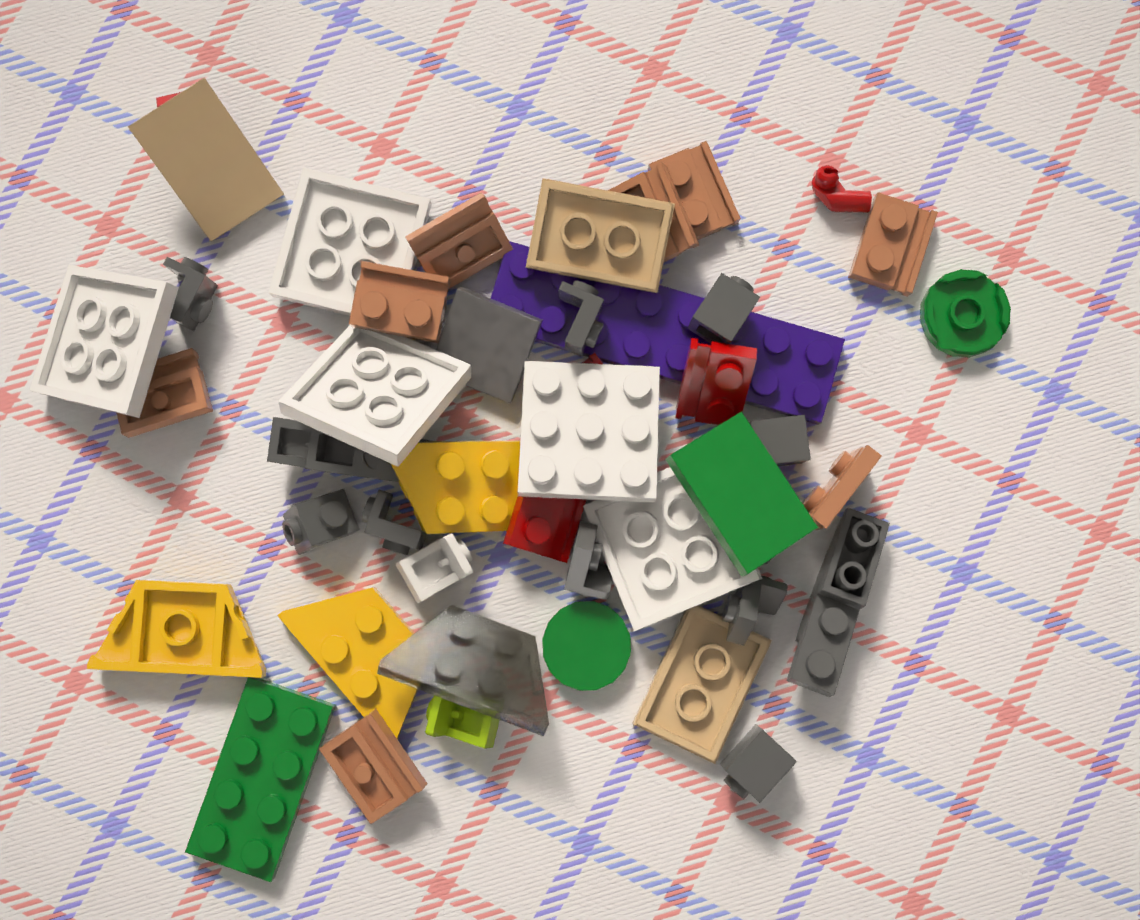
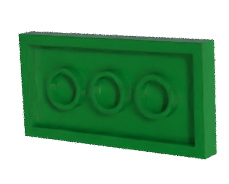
M248 677L185 853L271 883L277 874L320 752L319 748L323 744L336 705L261 678Z

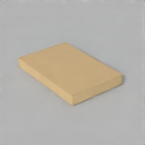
M205 77L128 126L134 137L211 242L284 195Z
M542 178L526 268L657 293L675 203Z
M698 605L684 611L632 723L647 732L716 764L772 640L751 631L744 646L727 641L729 623L724 622L722 616Z

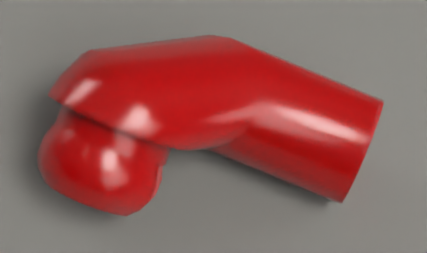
M829 165L818 168L812 179V189L830 211L870 212L872 203L871 191L845 190L839 182L838 170Z

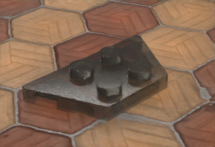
M454 605L449 606L382 658L378 665L377 674L538 735L544 736L548 728L549 719L536 637Z

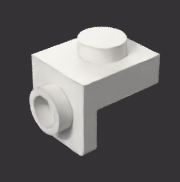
M452 533L434 541L395 564L417 603L473 573V569L469 564L472 562V557L467 546L462 540H456Z

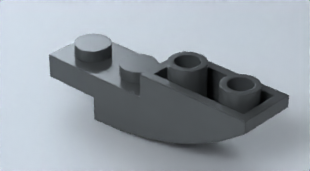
M273 417L267 462L394 482L399 481L389 462L299 421ZM421 439L419 442H439V441Z
M851 508L845 509L805 609L795 640L798 642L786 681L827 697L835 695L860 609L866 606L890 523Z

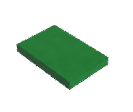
M742 411L665 459L741 577L748 575L818 528Z

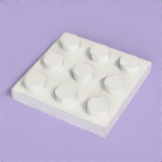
M303 168L268 293L272 297L350 316L357 280H359L361 274V261L409 270L415 269L417 257L405 236L427 224L432 205L430 198Z
M68 265L29 391L140 418L179 288L164 281Z
M349 326L279 400L280 412L285 416L399 467L470 380L471 365L406 337Z
M525 361L518 496L655 502L657 498L660 367Z
M670 467L657 473V498L655 502L595 500L583 506L589 522L598 525L596 539L598 544L603 545L602 554L634 631L762 579L758 568L748 575L741 577Z

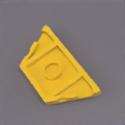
M520 440L418 442L399 467L391 464L399 480L398 483L405 497L409 499L422 531L426 534L507 531L518 497Z
M136 580L125 598L123 610L115 615L107 629L109 633L97 654L92 655L87 663V669L255 678L266 676V667L231 584Z
M375 587L285 610L278 614L279 619L361 715L365 717L374 709H377L398 740L403 723L413 704L419 684L433 654Z

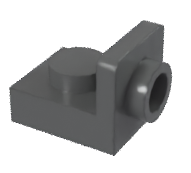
M580 521L564 590L576 592L585 597H596L606 600L609 598L613 578L608 566L599 563L603 545L594 543L598 525Z

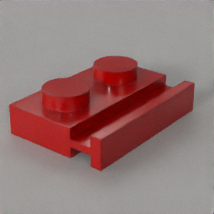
M691 338L678 395L675 418L682 419V415L695 417V422L720 425L741 411L743 412L757 360V348L711 341V345L698 343L696 338Z
M518 496L503 544L567 563L584 510L583 506L587 499Z

